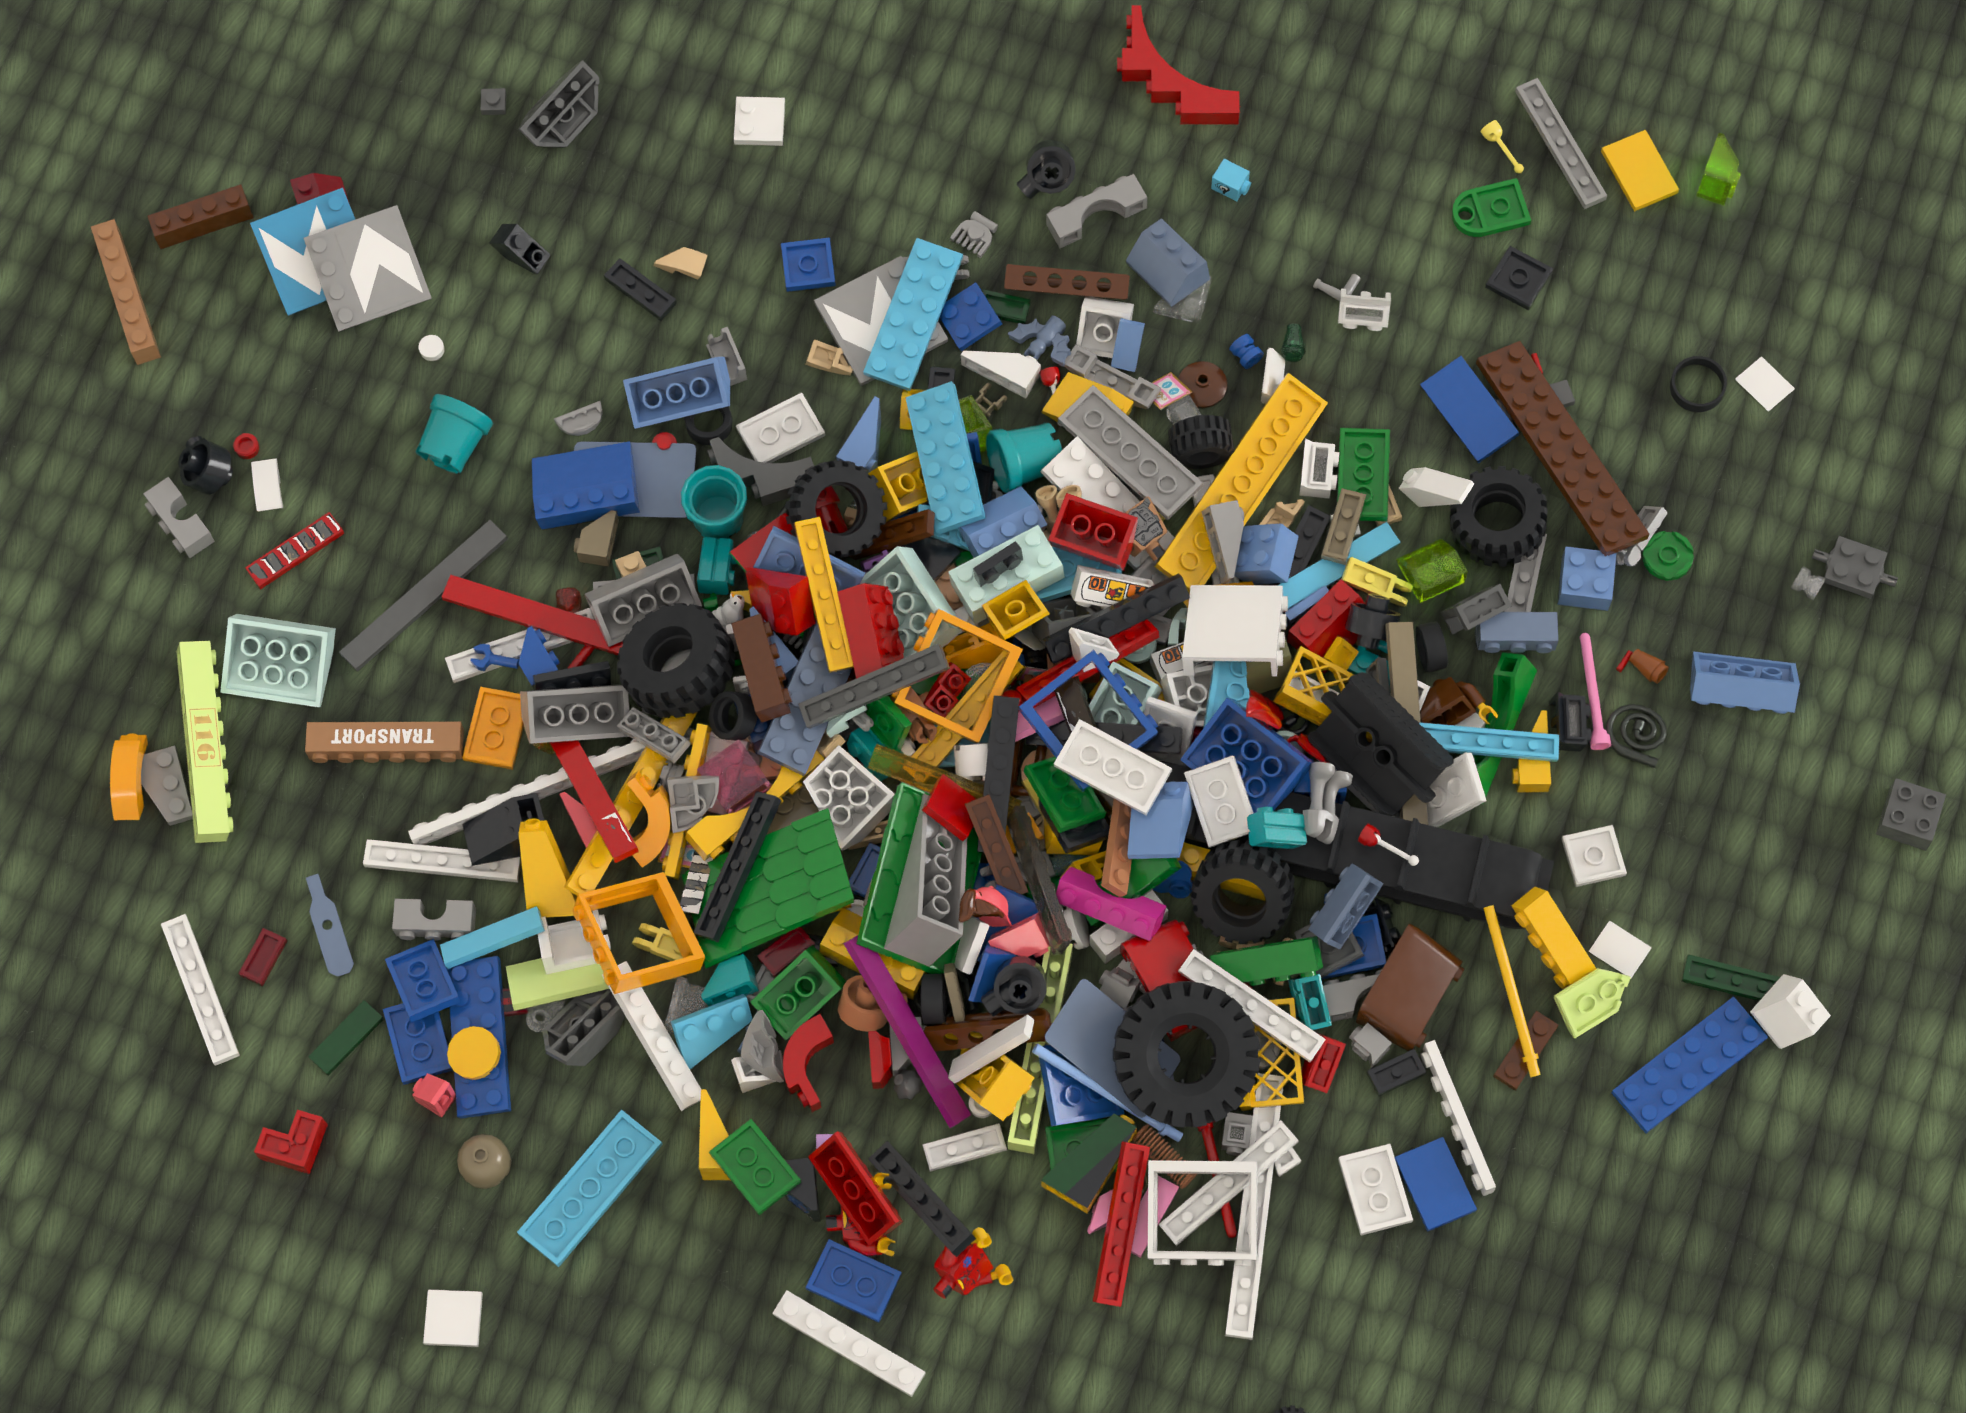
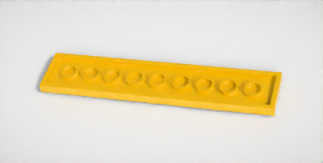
M1291 374L1285 375L1234 449V453L1228 458L1154 567L1169 578L1179 573L1183 577L1189 593L1191 585H1205L1216 569V564L1201 512L1210 505L1238 500L1239 507L1244 512L1243 522L1245 526L1328 402Z

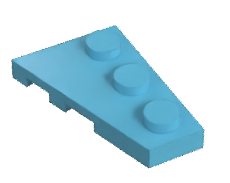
M741 994L671 1021L678 1050L689 1069L752 1021V1015L747 997Z

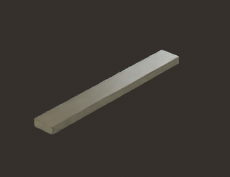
M1389 622L1385 625L1391 696L1415 720L1421 723L1413 622ZM1414 794L1400 809V818L1409 821L1417 818L1421 824L1428 825L1427 803L1422 802Z

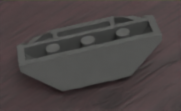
M581 60L559 78L530 109L518 130L535 147H567L598 113L599 76Z
M606 989L576 996L542 1029L546 1054L565 1065L586 1066L618 1034L625 1018V1014L611 990Z

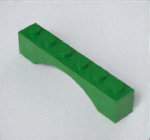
M1502 652L1493 674V696L1491 707L1496 711L1498 718L1493 713H1489L1487 720L1489 724H1486L1485 728L1513 731L1537 672V669L1525 655ZM1473 755L1486 797L1502 757Z

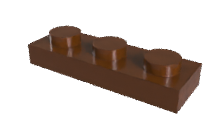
M1536 1011L1528 1022L1527 1027L1534 1053H1538L1539 1056L1556 1031L1558 1024ZM1519 1037L1493 1076L1514 1091L1517 1090L1529 1072L1526 1062L1523 1063L1522 1057L1525 1056Z

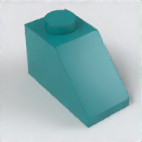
M744 954L736 955L719 963L701 994L702 1000L708 1006H712L741 994L748 996L758 992L759 987L753 964Z

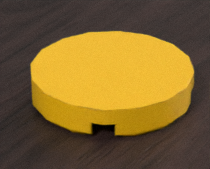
M475 1026L464 1028L455 1034L449 1043L447 1052L448 1062L454 1072L465 1079L471 1080L481 1079L489 1075V1072L498 1065L501 1054L500 1045L496 1037L483 1027Z

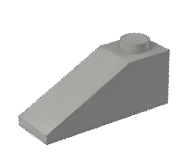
M1238 500L1210 505L1201 512L1221 584H1226L1235 575L1244 527V512L1239 507Z

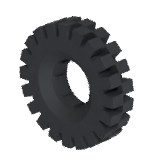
M1177 981L1155 987L1156 989L1146 992L1123 1015V1020L1120 1026H1118L1114 1037L1116 1040L1115 1047L1113 1048V1061L1116 1067L1115 1073L1118 1082L1124 1090L1123 1092L1140 1111L1170 1126L1195 1128L1206 1126L1210 1122H1217L1227 1117L1230 1111L1236 1110L1244 1102L1243 1098L1248 1092H1251L1255 1084L1256 1071L1259 1072L1260 1058H1258V1049H1260V1044L1250 1016L1226 992L1204 983ZM1181 1025H1188V1029H1192L1193 1025L1203 1030L1207 1034L1205 1039L1211 1040L1214 1049V1056H1210L1213 1062L1205 1075L1201 1073L1200 1079L1189 1083H1184V1079H1180V1082L1170 1079L1165 1074L1166 1068L1161 1069L1158 1061V1051L1161 1052L1162 1050L1159 1049L1162 1038L1167 1032L1172 1034L1171 1029Z

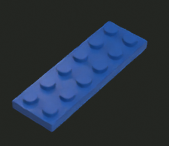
M493 956L473 959L447 969L460 999V1003L450 1006L452 1038L464 1028L472 1026L483 1027L496 1037L500 1045L501 1054L496 1068H493L489 1072L490 1074L484 1078L477 1080L465 1079L454 1072L457 1117L460 1119L511 1111L500 958Z
M1733 996L1616 1087L1612 1094L1645 1134H1647L1767 1040L1768 1036Z

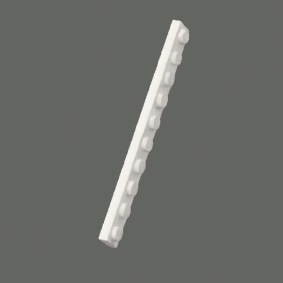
M633 739L630 744L622 747H612L605 754L589 756L588 759L597 775L600 776L638 761L646 746ZM562 767L554 774L541 775L534 782L526 785L518 784L512 787L510 791L501 795L498 793L490 795L485 801L478 804H467L462 810L453 814L445 813L430 823H419L408 832L413 844L426 845L463 830L462 824L512 797L537 793L540 800L573 787Z
M1258 1073V1075L1262 1078L1264 1074ZM1269 1075L1265 1081L1277 1089L1284 1081V1076ZM1262 1083L1256 1090V1101H1266L1274 1092ZM1276 1095V1097L1273 1100L1281 1098L1278 1095ZM1281 1106L1254 1108L1249 1147L1279 1122ZM1274 1163L1257 1177V1261H1251V1266H1235L1234 1262L1225 1334L1227 1337L1249 1340L1253 1338ZM1249 1185L1243 1190L1236 1252H1248Z

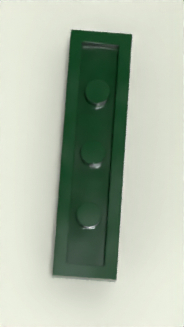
M1688 954L1681 982L1760 1001L1780 977Z

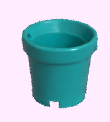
M435 394L430 404L431 413L415 452L426 461L429 457L434 462V465L455 474L461 473L481 437L488 434L493 426V422L487 415L460 400L442 394Z
M1050 423L1009 431L1004 429L989 431L986 437L987 456L990 467L995 469L994 478L1003 493H1008L1020 486L1022 487L1024 484L1044 477L1040 471L1062 451L1060 440H1054L1050 435L1056 432Z
M720 465L705 466L694 471L685 480L681 491V504L688 520L694 522V526L701 533V536L730 539L729 536L735 532L737 534L743 523V512L747 504L746 486L741 477L730 468Z

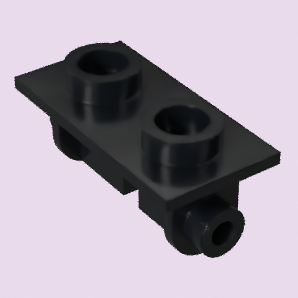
M1376 898V906L1374 903H1371L1364 915L1377 914L1385 954L1391 952L1390 948H1395L1401 934L1398 928L1393 926L1391 920L1393 912L1390 905Z

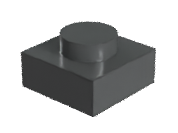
M505 88L481 89L482 115L506 114L507 92Z

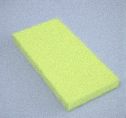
M542 958L506 966L514 1011L609 989L602 977L603 970L600 964L547 975Z

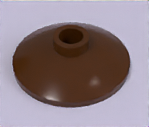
M1199 361L1191 363L1182 370L1178 378L1192 391V393L1182 399L1189 405L1197 408H1208L1216 405L1223 399L1227 391V379L1224 372L1217 365L1210 362ZM1203 378L1206 379L1207 382L1202 384L1198 380Z

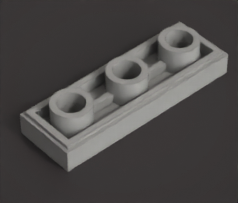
M634 707L617 725L621 732L673 763L691 745L688 739Z

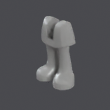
M1314 762L1311 763L1309 770L1310 809L1303 810L1304 830L1306 835L1316 837L1322 843L1330 844L1335 837L1339 818L1335 815L1336 795L1339 789L1351 785L1353 775L1344 771H1335V766L1330 763Z

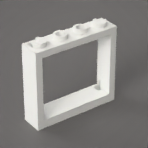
M1149 1161L1148 1259L1154 1260V1265H1170V1260H1181V1265H1197V1260H1208V1265L1223 1266L1224 1261H1235V1266H1251V1261H1257V1162ZM1158 1173L1249 1174L1248 1252L1157 1251Z

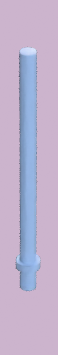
M1038 1043L1034 1046L1033 1054L1154 1127L1161 1136L1167 1135L1176 1142L1181 1140L1183 1133L1176 1128L1161 1123L1147 1115L1143 1118L1138 1117L1083 1071Z

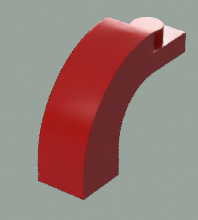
M821 1014L803 1023L793 1033L787 1043L783 1056L784 1078L790 1095L800 1090L801 1092L797 1093L803 1107L809 1106L812 1112L822 1107L817 1094L806 1076L807 1065L815 1053L834 1043L833 1036Z

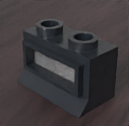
M1557 692L1549 700V706H1556V714L1551 719V728H1557L1559 750L1581 752L1587 746V743L1591 741V729L1587 728L1586 719L1590 716V705L1586 704L1585 696L1564 695Z

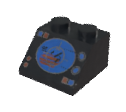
M809 1158L785 1160L802 1181L785 1195L786 1199L813 1221L821 1222L814 1165Z

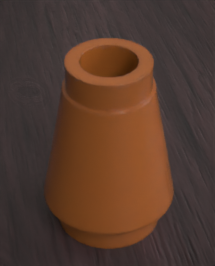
M1636 649L1629 659L1649 682L1653 681L1656 684L1665 677L1669 669L1665 665V661L1639 649Z

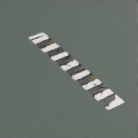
M707 811L704 817L720 815ZM696 851L693 854L680 906L684 912L699 914L710 873L707 862L712 861L713 858L709 857L704 861Z

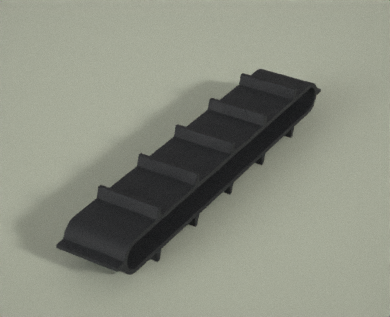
M1159 761L1172 768V772L1166 782H1187L1184 772L1192 770L1191 768ZM1291 792L1274 812L1280 809L1291 808L1293 813L1303 814V810L1310 809L1311 797ZM1343 801V804L1335 803V815L1339 818L1335 837L1330 844L1322 843L1316 837L1306 835V845L1294 849L1268 848V851L1271 853L1276 851L1281 856L1280 861H1285L1290 867L1289 873L1292 875L1323 882L1329 888H1331V884L1338 885L1341 872L1353 863L1384 883L1377 896L1393 899L1398 905L1401 902L1426 907L1462 916L1468 922L1470 919L1487 922L1483 908L1494 905L1499 926L1513 929L1525 928L1516 921L1514 917L1516 913L1511 905L1533 887L1548 891L1554 861L1544 859L1534 851L1491 841L1487 835L1479 838L1421 824L1417 818L1409 821L1351 807L1347 801ZM1194 805L1184 842L1209 850H1216L1218 845L1211 848L1208 847ZM1367 824L1376 827L1381 834V840L1410 856H1417L1419 859L1418 864L1415 866L1410 865L1408 860L1379 844L1372 847L1358 842L1362 830ZM1249 834L1231 841L1240 840V844H1245L1246 840L1249 841ZM1231 841L1225 842L1227 846L1230 845Z

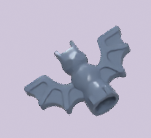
M1051 316L1045 325L1039 324L1037 319H1034L1030 324L1018 323V327L1014 331L1008 332L1009 338L1019 344L1029 338L1036 337V340L1032 341L1024 352V356L1030 354L1038 360L1040 355L1045 352L1046 347L1053 345L1052 361L1065 366L1066 358L1071 355V351L1067 347L1070 341L1069 336L1060 335L1065 331L1066 325L1056 316Z

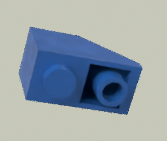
M531 626L527 628L518 664L533 687V675L557 671L558 668L556 666L560 662L553 651L548 653L543 644L547 641L540 629L535 631Z

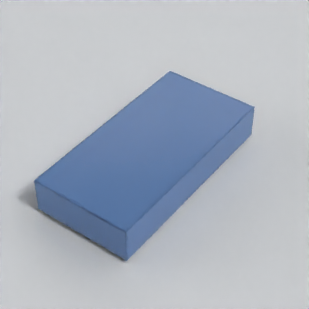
M1120 319L1111 367L1135 372L1145 323Z
M1326 586L1321 587L1290 608L1288 612L1286 611L1284 613L1287 619L1286 627L1304 616L1329 591Z

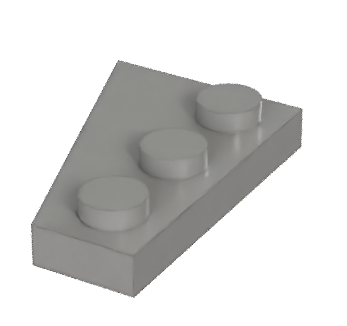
M171 746L144 754L141 768V784L168 824L171 826L193 819L191 801L177 748Z

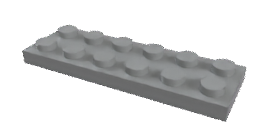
M1094 385L1058 418L1060 425L1074 437L1078 436L1108 468L1143 499L1149 496L1156 510L1166 520H1169L1203 487V482Z

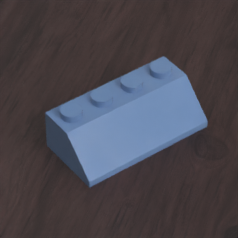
M714 357L623 380L634 429L730 406V377L725 357Z
M1693 652L1690 682L1691 701L1702 705L1716 703L1728 708L1742 706L1754 711L1767 709L1780 714L1787 712L1795 713L1800 687L1796 663Z

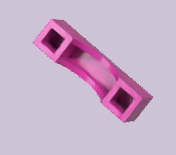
M1071 866L1061 877L1054 898L1056 903L1148 941L1159 930L1167 907L1144 896L1133 899L1113 896L1103 891L1096 884L1095 876Z

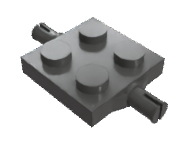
M1838 536L1835 547L1830 554L1815 548L1811 558L1826 563L1823 583L1872 599L1875 589L1880 582L1895 587L1898 577L1884 573V562L1887 552Z

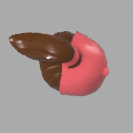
M993 886L981 887L977 890L968 889L963 894L960 901L959 922L963 923L973 916L992 927H1012L1008 917L1007 899L998 890L994 889Z

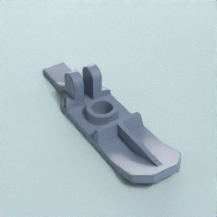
M319 874L306 877L312 897L309 912L328 972L337 977L350 973L354 962L336 906L326 897ZM326 921L332 922V928L329 930L323 928V924Z

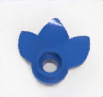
M1178 861L1182 868L1153 890L1159 893L1169 892L1175 898H1186L1192 892L1191 868L1185 862Z

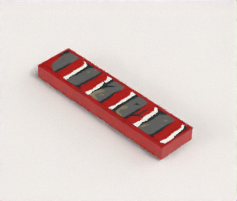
M328 512L245 567V569L261 590L342 536L344 531L331 513Z

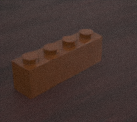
M241 184L148 215L160 250L254 218Z
M757 614L731 623L754 709L760 721L765 722L791 713L789 703L793 701L788 687L784 688L782 682L786 680L782 665L778 666L776 659L780 658L776 643L772 644L770 639L771 636H774L770 622H765L762 615Z

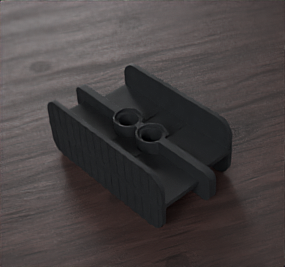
M1362 672L1351 676L1349 683L1338 695L1333 691L1324 693L1321 700L1332 712L1315 731L1310 732L1308 735L1309 742L1327 761L1335 766L1337 771H1344L1353 775L1351 785L1380 814L1393 816L1400 813V809L1414 794L1424 803H1428L1435 798L1436 794L1429 786L1446 767L1454 763L1453 757L1376 679ZM1366 732L1372 735V743L1367 741ZM1385 750L1390 753V762L1384 757Z

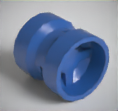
M1249 334L1239 337L1232 343L1229 349L1234 356L1240 358V364L1245 369L1257 364L1264 356L1263 351L1259 347H1255L1253 344L1254 340Z

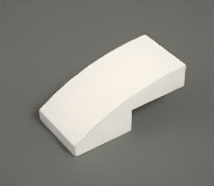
M277 458L251 462L257 511L283 508Z

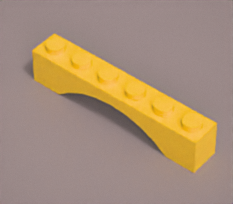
M816 750L804 776L781 765L776 781L766 794L781 799V805L784 802L782 798L788 793L793 795L803 787L801 782L825 759ZM749 807L735 813L706 816L687 831L685 839L704 861L709 857L715 859L725 850L723 847L730 840L732 843L734 842Z

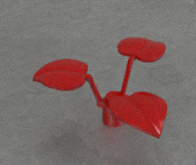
M1251 689L1249 691L1250 698L1246 704V717L1257 718L1268 726L1280 729L1282 727L1281 721L1284 718L1282 710L1272 700ZM1301 733L1299 736L1294 735L1286 739L1289 743L1297 742L1306 752L1320 762L1330 763L1309 742L1308 736Z

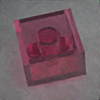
M739 739L697 768L701 776H719L717 799L728 814L735 813L750 803L756 791L764 793L772 787Z

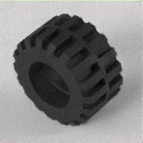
M1214 415L1193 416L1178 421L1168 430L1171 455L1188 469H1203L1226 462L1234 453L1231 425L1226 418Z

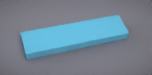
M536 906L440 944L445 966L447 969H450L545 931L540 910Z

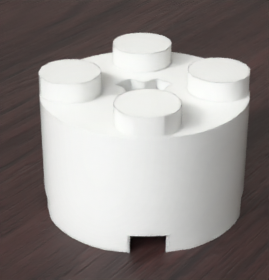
M988 743L954 745L955 772L958 782L981 780V776L985 780Z

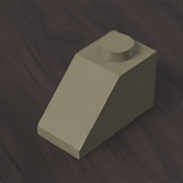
M609 511L581 530L580 538H576L574 543V552L577 553L579 562L609 566L619 523L617 511Z

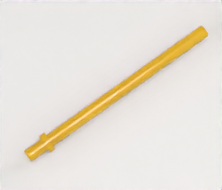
M1494 905L1484 907L1486 920L1525 1056L1522 1057L1523 1063L1526 1062L1530 1077L1541 1075L1536 1060L1539 1059L1538 1053H1534Z

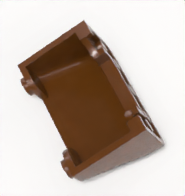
M1409 923L1358 1012L1356 1023L1363 1027L1369 1023L1390 1042L1406 1051L1413 1050L1415 1046L1420 1048L1427 1036L1423 1031L1449 984L1453 980L1458 982L1465 968L1461 967L1463 961L1422 930Z

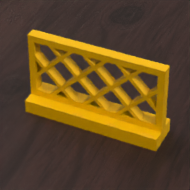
M1300 646L1281 689L1276 694L1273 702L1320 726L1332 711L1323 702L1315 700L1313 691L1322 689L1326 693L1329 692L1328 687L1338 685L1340 691L1345 688L1344 683L1349 682V678L1354 674ZM1302 656L1311 661L1313 669L1303 670L1300 663ZM1329 670L1333 672L1336 680L1326 683L1321 671ZM1316 673L1320 685L1310 687L1306 675ZM1300 677L1304 689L1297 690L1289 686L1291 680ZM1366 732V739L1370 743L1372 735Z
M1294 998L1269 1000L1276 1006L1289 1005L1290 1015L1296 1019ZM1254 1025L1255 1033L1259 1031L1268 1039V1042L1258 1051V1058L1261 1057L1271 1067L1262 1078L1255 1074L1259 1081L1256 1085L1254 1084L1251 1092H1248L1243 1098L1244 1102L1239 1106L1241 1111L1252 1110V1108L1304 1104L1300 1055L1294 1052L1293 1056L1289 1052L1291 1049L1288 1047L1285 1049L1275 1041V1038L1270 1037L1262 1029ZM1271 1043L1283 1051L1274 1063L1263 1055ZM1286 1054L1295 1061V1067L1289 1075L1277 1067ZM1274 1069L1285 1077L1277 1089L1265 1081ZM1295 1073L1297 1082L1291 1078ZM1290 1081L1297 1087L1298 1098L1287 1099L1279 1092ZM1262 1083L1274 1092L1268 1100L1256 1101L1255 1091ZM1276 1095H1278L1281 1098L1273 1100L1276 1097Z

